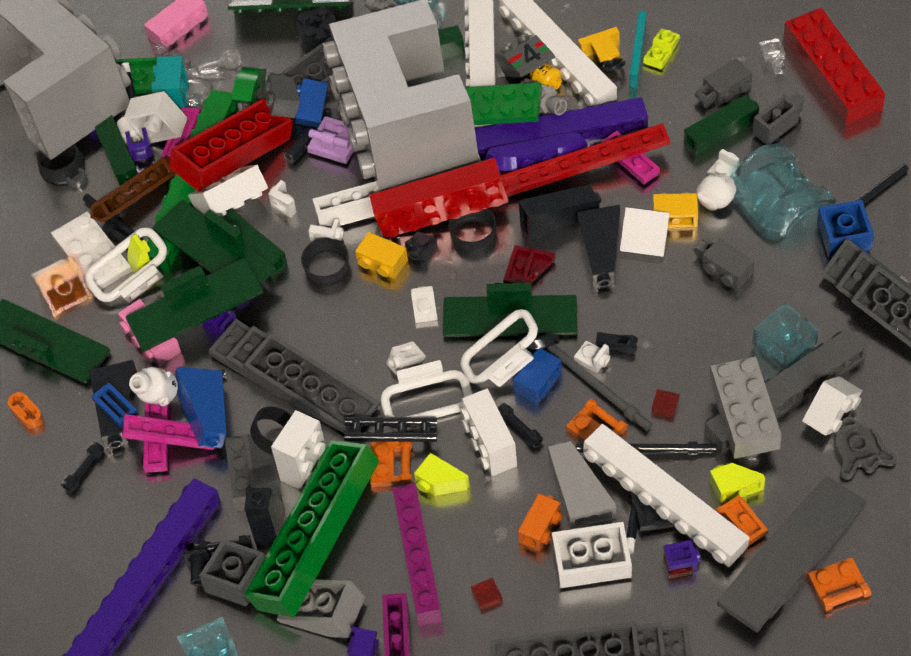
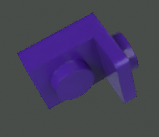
M692 540L663 546L669 571L691 567L692 572L697 571V564L701 562L699 549L694 548Z

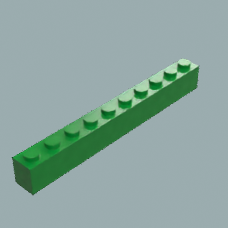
M211 89L209 96L204 100V108L202 113L198 114L197 125L195 129H192L190 138L235 114L238 105L231 100L232 93ZM177 174L170 181L169 192L163 198L162 208L156 214L155 224L182 200L193 207L188 194L196 191V189ZM160 236L167 247V256L156 268L159 271L170 273L179 249ZM148 237L147 244L150 251L147 253L151 261L158 255L159 250Z

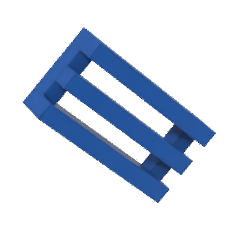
M107 383L91 396L92 400L120 428L123 427L125 414L139 415L137 409L110 383ZM107 391L128 410L127 413L106 394ZM99 397H102L122 417L119 418Z

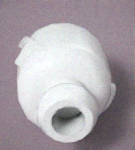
M144 368L139 373H135L129 381V386L136 393L137 397L149 404L166 406L174 399L178 391L176 377L170 371L161 368Z

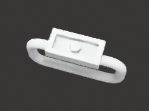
M147 227L140 228L91 265L85 274V282L94 296L100 301L111 302L122 296L130 304L164 277L156 267L165 260L167 247L153 229ZM134 234L139 239L143 236H148L158 248V255L112 292H102L94 281V275L128 248L131 237Z
M524 309L512 312L466 350L461 358L460 365L470 383L475 385L482 384L489 379L500 387L534 359L531 352L526 349L535 340L538 332L537 324L532 315ZM523 318L529 329L528 334L481 374L474 375L469 365L471 358L515 321Z
M438 360L396 371L398 384L391 385L383 391L381 406L385 417H395L390 404V397L393 394L450 379H456L460 382L464 397L473 393L469 380L464 373L458 370L443 372L441 361ZM460 402L406 417L439 418L460 412L463 404Z

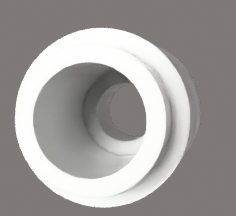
M124 117L117 121L116 125L127 147L125 132L129 131L133 144L141 141V136Z

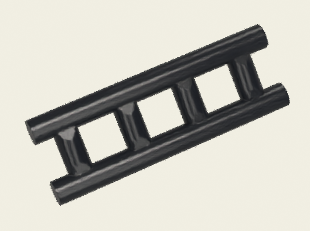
M345 417V426H351V432H344V442H437V433H430V426L437 427V417ZM361 426H375L374 432H361ZM384 426H398V433L384 432ZM407 426H421V433H407Z

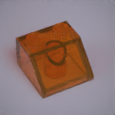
M68 256L31 275L53 316L93 297L72 256Z

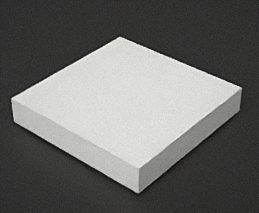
M626 207L620 251L664 257L670 213Z

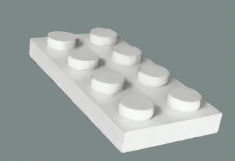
M88 211L51 232L53 239L84 279L90 266L115 247L96 221L90 218ZM120 254L94 275V281L102 290L131 273V266Z

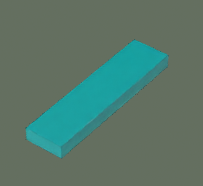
M647 11L638 12L629 73V86L631 88H638Z

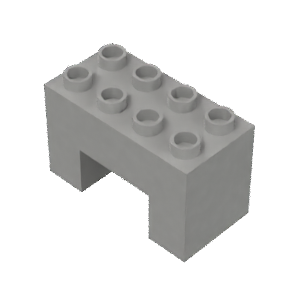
M0 0V86L5 84L27 138L51 160L94 131L95 126L112 115L114 117L126 109L130 100L125 88L131 85V81L126 71L115 62V59L121 55L115 41L107 34L99 38L89 18L84 14L76 18L67 0Z
M419 0L329 24L332 41L322 43L327 66L332 68L329 82L334 99L342 100L338 101V106L344 126L351 125V127H347L353 151H365L357 154L363 179L374 177L379 191H384L479 162L471 101L459 74L445 78L437 22L427 0Z

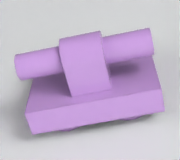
M325 116L317 130L310 129L309 137L312 140L307 147L308 153L347 164L353 153L347 127H351V125L344 126L343 121Z

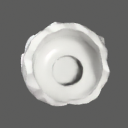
M712 174L704 178L698 184L696 190L700 203L713 211L726 207L734 199L737 188L734 180L729 176Z

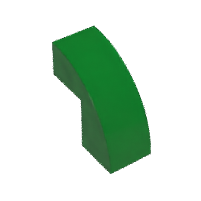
M242 67L235 79L231 100L234 103L254 104L257 89L263 86L267 70Z

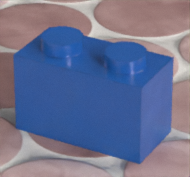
M303 78L302 85L298 84L297 92L300 97V104L295 124L315 128L320 126L328 83Z
M541 348L537 349L534 354L531 353L534 359L512 378L514 392L535 404L540 401L562 373V360Z

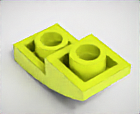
M661 29L654 37L652 47L645 54L643 63L662 70L671 57L680 39V35L670 30Z
M136 234L131 237L127 253L128 264L131 266L133 273H136L146 265L145 263L150 261L147 253L150 251L148 244L145 240L141 241Z

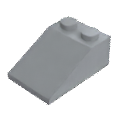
M315 580L296 616L293 618L278 615L277 621L327 637L348 638L351 633L350 626L353 627L365 596L352 581Z

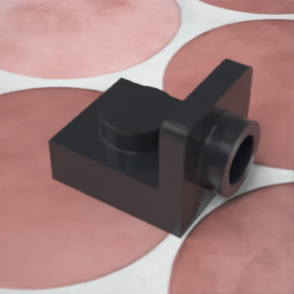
M417 231L411 241L407 240L405 242L407 256L413 260L426 262L437 244V238Z

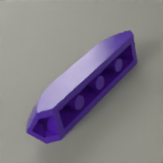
M573 131L492 147L486 153L484 161L495 158L500 171H513L584 149L588 144L581 134Z

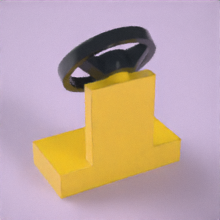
M617 27L578 39V47L586 56L597 55L600 61L597 67L602 72L613 71L626 64L624 58H616L620 56L617 49L620 32Z

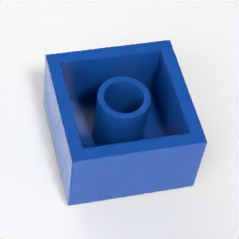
M862 200L819 207L817 225L828 258L835 255L846 238L851 239L865 251L872 250L874 232Z

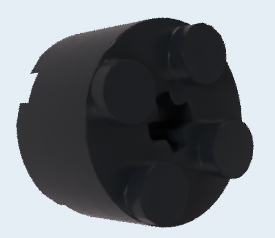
M321 6L298 14L296 29L299 44L303 51L310 52L331 37L329 24L337 21L334 14L327 7Z

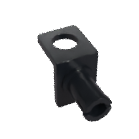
M189 543L187 545L188 551L183 552V556L188 569H191L190 583L193 586H202L199 575L212 557V553H208L206 549L195 550L194 543Z

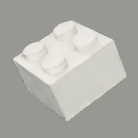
M165 91L131 98L124 116L126 121L142 138L141 128L146 127L150 143L181 137L187 121L185 114Z

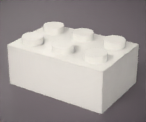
M258 165L243 166L198 192L196 190L188 194L193 207L204 215L211 210L215 214L219 213L224 216L227 214L226 210L230 208L237 209L245 205V200L250 198L253 200L262 196V191L266 190L268 186Z
M488 388L462 398L463 408H460V412L464 420H461L465 432H470L472 436L470 440L475 452L479 450L481 454L479 459L483 469H488L492 477L517 467L515 442Z
M295 410L271 448L280 481L301 491L304 489L322 457L326 445L320 421Z
M623 522L552 532V544L560 588L632 578V563Z

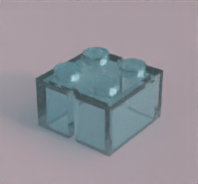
M784 302L753 329L752 343L766 355L771 353L770 358L781 368H789L817 344L819 329L805 317L800 320V313Z
M223 617L177 636L185 656H239Z

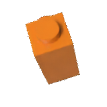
M537 495L518 530L519 543L537 551H541L543 545L549 543L552 537L551 530L554 525L558 526L563 515L560 510V502L549 495Z

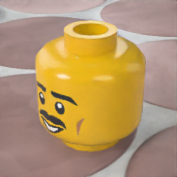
M548 63L530 73L531 80H537L542 85L552 86L555 90L561 85L560 70Z

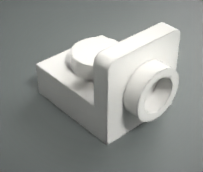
M721 149L719 159L706 172V177L712 174H723L733 178L739 172V158L735 154Z
M281 180L268 193L271 207L291 218L296 213L294 199L287 194L286 184Z
M335 219L332 228L323 225H310L308 232L310 242L322 238L341 241L344 230L340 226V220Z
M420 286L411 289L415 323L437 320L433 287Z
M412 341L392 347L386 363L397 376L396 371L423 363L426 355Z
M585 341L575 354L574 360L585 368L598 373L601 367H606L610 360L609 346L604 344L600 348Z

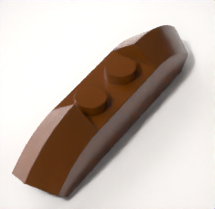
M165 155L91 205L90 218L104 223L176 175V173L169 169L170 157Z

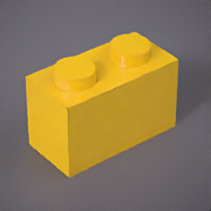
M697 193L653 194V211L670 213L668 228L698 227Z
M370 232L367 233L355 250L357 264L365 269L374 270L383 277H390L392 279H396L408 261L406 247Z

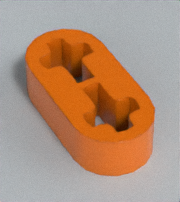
M16 392L9 397L8 406L11 412L26 428L36 429L42 424L43 416L39 408L27 395L22 392ZM19 401L20 403H23L24 407L21 408L18 404L15 403ZM30 413L33 417L36 418L32 420L31 418H28L27 414Z

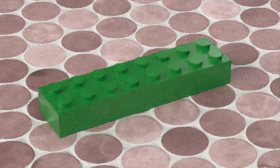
M336 440L329 442L244 594L258 611L293 618L296 616L380 462L367 444Z

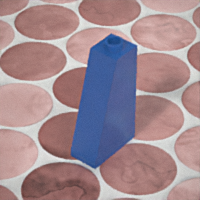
M177 367L174 375L178 382L177 395L200 447L222 448L227 434L222 371Z

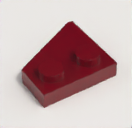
M514 245L503 284L532 283L555 261L556 253Z

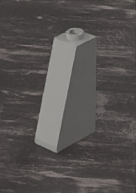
M557 442L552 446H548L549 461L570 529L616 519L615 502L572 442Z

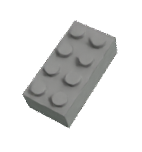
M756 356L711 365L710 383L734 459L779 450L782 435Z

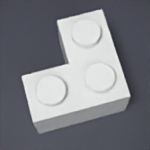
M840 376L823 381L802 421L825 436L836 433L843 423L841 420L843 414L858 407L861 401L859 396L863 390Z

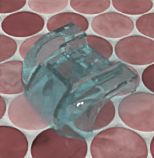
M785 143L764 145L755 149L738 165L731 176L736 186L735 197L764 229L769 227L779 232V237H787L795 224L810 211L819 209V207L834 205L837 201L824 186L814 187L813 183L800 172L799 167L793 164L797 156Z

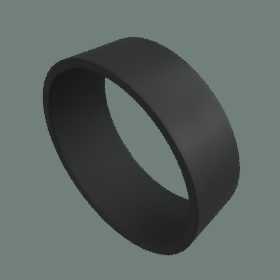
M75 144L67 148L76 151L74 160L68 166L58 170L44 168L42 162L47 156L39 151L37 156L39 172L45 180L55 183L65 182L67 177L72 179L79 173L78 169L83 168L84 157Z
M488 208L457 219L450 218L449 231L454 242L459 247L466 250H479L492 242L495 235L496 218ZM468 217L483 218L490 223L493 229L486 238L474 242L461 240L454 235L456 225Z
M331 238L318 239L307 245L302 252L301 264L306 275L315 283L324 285L335 283L342 279L348 270L349 253L345 245L338 240ZM321 251H335L341 254L346 261L338 272L328 276L315 275L307 270L311 257Z
M274 406L260 409L250 427V434L254 443L264 452L273 455L271 448L273 443L261 434L257 421L262 419L273 420L284 428L292 415Z

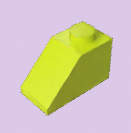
M431 453L414 473L417 488L424 493L429 492L434 496L466 491L470 487L467 474Z
M730 463L718 465L713 470H710L709 483L720 505L738 495L745 497L764 490L765 476L759 472Z

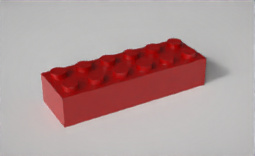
M822 7L785 22L783 39L845 125L883 110L885 92Z
M263 98L172 148L169 169L199 192L290 140L293 120L289 117L272 116L269 107L266 106V100Z
M495 158L370 194L373 213L384 239L396 237L409 231H416L426 226L437 225L450 218L457 219L487 208L498 207L509 202Z

